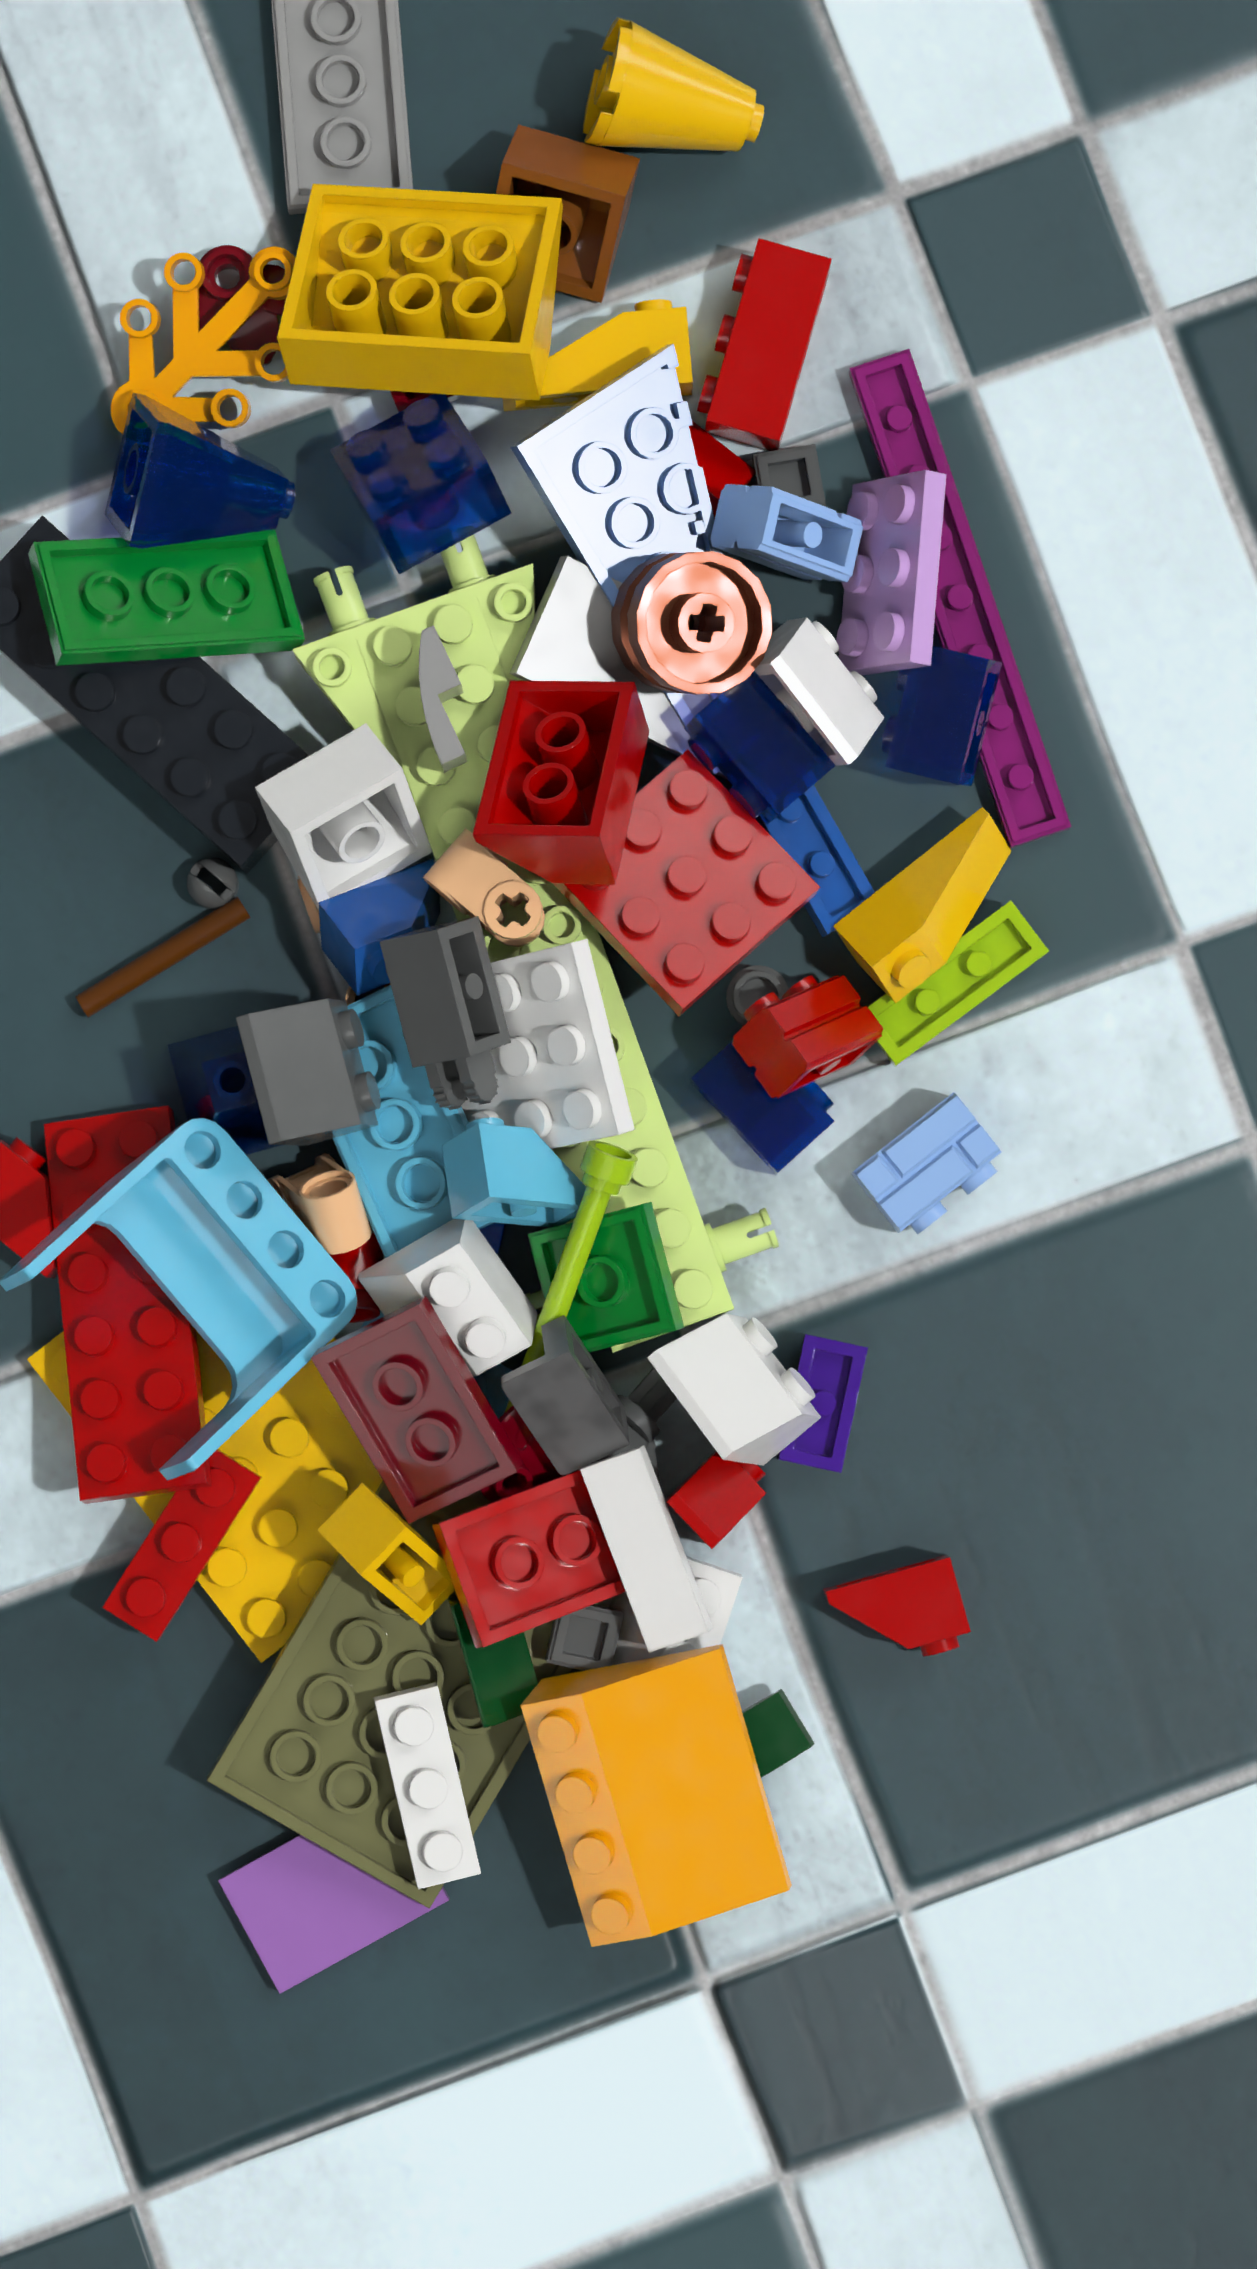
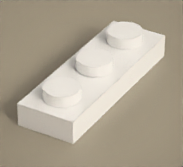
M434 1682L373 1697L417 1888L422 1889L481 1874L437 1683Z

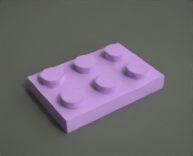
M922 470L853 484L852 498L848 504L847 515L860 519L863 530L853 574L848 582H842L844 587L842 620L836 637V642L839 646L838 658L849 672L856 671L860 675H869L931 666L947 474Z

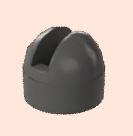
M208 857L199 860L190 869L187 876V889L191 898L198 905L206 909L215 910L236 897L239 889V880L235 870L228 862L220 858ZM203 868L227 886L220 897L209 885L196 877Z

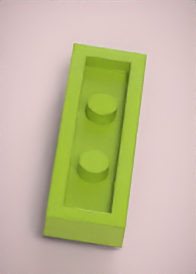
M1011 900L962 936L946 964L896 1004L885 994L868 1006L883 1027L882 1037L876 1043L894 1067L1049 952Z

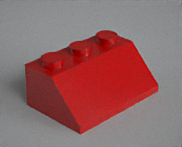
M510 680L473 830L476 843L551 883L616 885L649 736V727L635 682Z

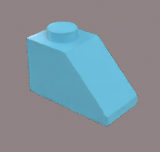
M481 1118L469 1122L465 1126L466 1131L442 1145L452 1219L553 1228L561 1226L576 1217L586 1186L532 1128L504 1125V1120L500 1118Z

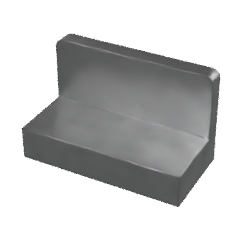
M565 1315L541 1326L545 1355L501 1377V1385L503 1391L560 1475H567L630 1445L624 1405Z

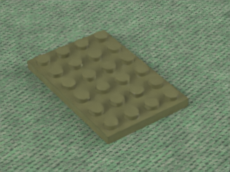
M382 1481L375 1494L407 1522L384 1481ZM481 1490L409 1525L442 1555L432 1524L491 1503V1501L486 1499ZM339 1553L206 1778L211 1784L430 1909L445 1883L422 1889L417 1888L373 1697L434 1682L437 1683L472 1836L524 1751L530 1736L523 1715L495 1726L483 1728L448 1599L420 1625L363 1578ZM454 1591L448 1598L457 1596L456 1592ZM614 1597L596 1603L595 1605L609 1607ZM554 1620L524 1631L538 1683L543 1678L569 1674L572 1670L570 1667L545 1661Z

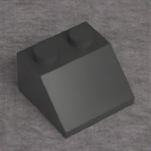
M327 998L236 1017L269 1145L308 1146L378 1125L375 1110L381 1107L379 1089L370 1071L364 1072L358 1047L364 1045L363 1028L354 1009L348 1010L346 1001Z

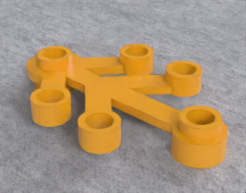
M277 246L260 250L250 263V279L200 331L199 288L205 279L204 266L196 257L189 253H177L171 256L165 264L164 277L169 286L172 287L173 359L156 377L153 335L159 330L161 325L160 312L154 304L144 299H133L123 306L120 313V323L125 332L129 334V381L118 388L111 402V417L115 427L121 434L134 441L150 442L163 436L172 423L217 422L227 428H238L248 421L251 415L250 401L243 393L235 389H223L213 398L174 397L193 377L261 376L273 383H280L288 379L286 368L276 375L267 373L264 368V360L269 353L273 351L281 352L279 343L265 344L259 350L219 351V349L268 299H286L296 258L291 252ZM273 260L281 261L285 267L283 279L275 284L267 283L263 277L264 266ZM181 262H191L196 271L194 279L185 285L178 284L174 279V269ZM137 308H147L151 313L150 325L141 331L134 330L130 324V315ZM228 397H237L242 404L241 414L234 420H225L220 413L222 401ZM139 398H148L153 407L151 416L145 421H136L131 414L132 404Z

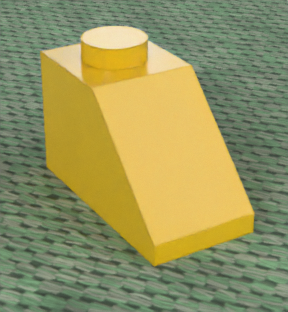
M361 1483L348 1498L340 1502L333 1514L317 1530L363 1578L420 1625L455 1591L443 1556L364 1483Z

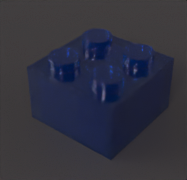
M432 394L425 399L415 401L401 412L367 430L356 433L349 440L330 450L357 505L399 574L512 514L487 459L445 394Z

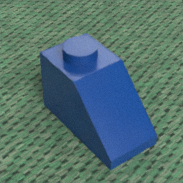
M433 859L319 902L322 950L356 995L390 983L380 941L421 928L435 926L440 915V894L423 879V876L435 864Z

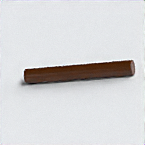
M237 896L75 997L89 1018L251 917Z

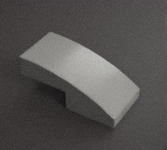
M433 625L422 630L419 682L426 723L435 752L445 773L468 762L464 749L442 705L443 702L462 694L463 689Z

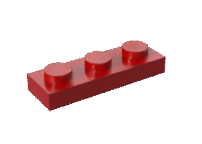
M219 1449L209 1457L212 1486L176 1491L102 1607L156 1642L162 1637L262 1479V1476Z

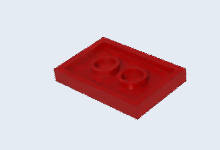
M580 1469L432 1524L475 1648L486 1647L626 1592Z

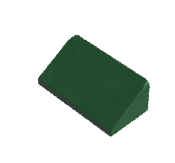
M458 1597L447 1598L483 1728L495 1726L523 1715L520 1705L538 1684L524 1632L486 1647L475 1648Z

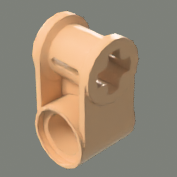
M467 829L463 830L423 876V879L438 894L464 915L468 914L471 918L479 916L481 926L498 941L507 946L520 947L528 945L539 937L544 928L545 913L540 897L535 890L508 868L507 863L497 853L476 843L473 833ZM522 901L527 902L524 909L529 921L525 925L521 926L513 921L507 927L502 926L505 918L500 908L503 904L508 902L516 907Z
M323 1153L317 1156L313 1166L287 1178L276 1175L267 1180L328 1254L335 1255L352 1251L370 1239L372 1232L356 1178L352 1172L345 1170L337 1164L329 1154Z

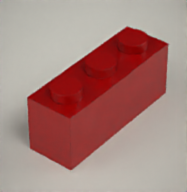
M758 238L753 256L741 254L732 291L742 293L736 317L724 314L714 349L716 352L725 354L719 377L707 374L697 407L698 412L708 414L705 427L706 432L768 451L779 450L829 277L831 258Z

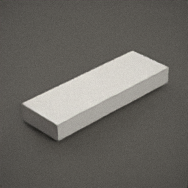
M645 1445L581 1468V1474L648 1652L709 1632L713 1626Z

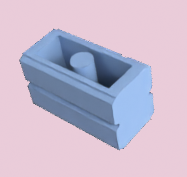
M726 484L724 489L721 490L710 540L712 547L801 579L848 582L853 574L863 526L860 519L844 513H837L836 510L772 486L752 485L749 487L747 485Z
M953 1092L856 1168L851 1174L898 1233L910 1225L918 1235L947 1212L940 1201L958 1186H961L968 1195L998 1172L990 1161L998 1156L1001 1151L961 1099Z

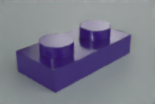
M804 1334L797 1372L802 1375L814 1391L815 1398L810 1403L821 1418L780 1451L778 1460L842 1473L868 1347Z

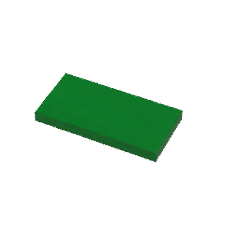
M275 530L33 542L28 553L56 666L292 651V649L302 646L305 641Z

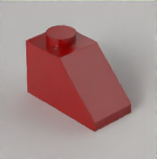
M16 1137L10 1145L0 1139V1241L23 1259L54 1230L49 1177L40 1170L47 1160L20 1138ZM57 1258L40 1272L46 1278L54 1279L57 1276Z
M715 1450L666 1498V1502L713 1549L766 1494L757 1484L766 1474L755 1464L723 1460Z
M947 1555L823 1589L828 1604L907 1649L920 1646L923 1657L960 1647L957 1636L971 1632L952 1562Z

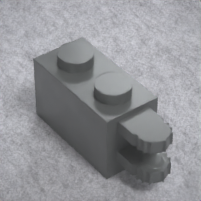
M479 916L421 928L380 941L386 972L393 991L412 1068L425 1066L430 1088L434 1091L435 1103H438L440 1108H449V1110L461 1108V1105L468 1098L469 1102L479 1103V1105L491 1103V1100L498 1094L497 1088H499L497 1085L498 1079L495 1077L496 1070L491 1049L511 1043Z

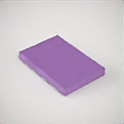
M300 1834L218 1880L279 1994L450 1899L445 1888L442 1887L429 1909Z

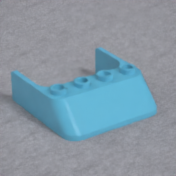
M205 1118L191 1119L177 1127L108 1180L0 1279V1285L6 1292L30 1281L92 1224L104 1226L119 1238L224 1362L232 1381L230 1399L218 1414L159 1469L166 1480L193 1472L200 1467L305 1366L319 1348L325 1346L350 1322L357 1306L356 1290L349 1277L230 1135L216 1122Z

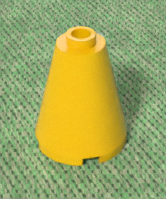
M617 17L613 21L601 49L613 54L612 56L607 55L605 57L601 70L595 69L589 90L583 122V133L587 134L584 139L585 143L611 147L739 152L745 140L755 142L764 116V105L756 103L755 89L631 20Z

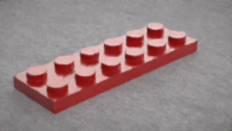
M168 1105L44 1124L54 1229L108 1180L175 1129L174 1111ZM92 1224L56 1257L80 1501L90 1504L211 1487L209 1458L195 1471L170 1480H166L159 1471L169 1459L206 1425L196 1329L119 1238L108 1228Z

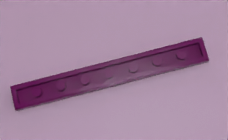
M910 349L849 368V376L883 477L887 478L922 470L947 474L934 627L1008 846L1011 849L1069 830L1071 824Z

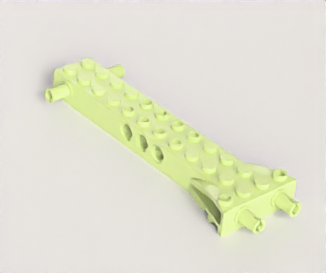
M463 523L455 526L456 534L463 550L460 553L456 550L449 528L433 536L453 587L448 591V594L378 619L368 617L353 575L354 570L352 566L335 568L343 592L340 596L336 594L328 571L315 577L313 582L318 588L333 631L328 634V637L292 649L298 663L312 678L350 728L355 730L366 723L402 767L436 861L464 829L473 833L510 680L524 681L509 673L535 616V574L533 563L498 576L494 574L489 575L473 533L472 523ZM433 625L463 689L462 694L443 702L442 705L464 749L468 762L445 773L435 752L426 723L419 682L422 630ZM499 855L507 863L508 868L538 894L545 913V922L539 937L530 944L520 947L507 946L501 943L481 926L490 963L588 939L635 1128L633 1131L591 1141H601L618 1146L638 1158L629 1185H622L618 1195H611L604 1214L652 1202L684 1327L733 1310L734 1306L722 1276V1272L727 1271L725 1265L764 1250L779 1247L774 1230L752 1238L747 1237V1233L772 1224L766 1208L715 1228H711L710 1223H703L598 931L551 882ZM522 901L516 907L508 902L503 904L500 908L505 918L502 926L507 927L513 921L521 926L525 925L529 921L524 909L527 902ZM452 906L457 921L471 918L468 914L464 915ZM589 1141L551 1149L582 1182L585 1172L580 1168V1164ZM574 1219L570 1220L566 1224L574 1222ZM542 1290L532 1294H525L535 1309L543 1307L545 1299ZM540 1314L537 1315L536 1324H537V1321H538V1319H539ZM667 1333L612 1346L611 1349L615 1353Z

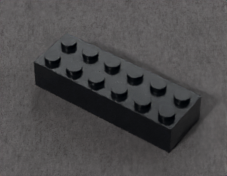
M42 515L0 561V652L240 869L248 874L278 841L271 829L255 787L310 755L201 657L56 666L28 553L33 542L69 539Z

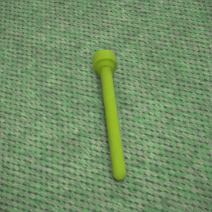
M601 1141L588 1142L580 1164V1168L585 1172L582 1182L586 1185V1189L537 1321L532 1346L528 1347L521 1366L545 1355L541 1326L563 1315L567 1318L611 1195L619 1194L622 1185H629L638 1161L635 1155L625 1149ZM510 1400L508 1401V1404H507V1407H506L505 1412H506L511 1406H513V1404L511 1403Z

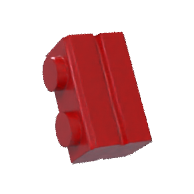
M811 975L793 985L783 994L781 1000L775 992H771L753 1003L743 1013L748 1022L733 1036L732 1045L748 1067L754 1066L756 1068L755 1076L771 1098H780L854 1064L882 1037L883 1027L867 1006H860L861 997L845 975H836L820 983Z

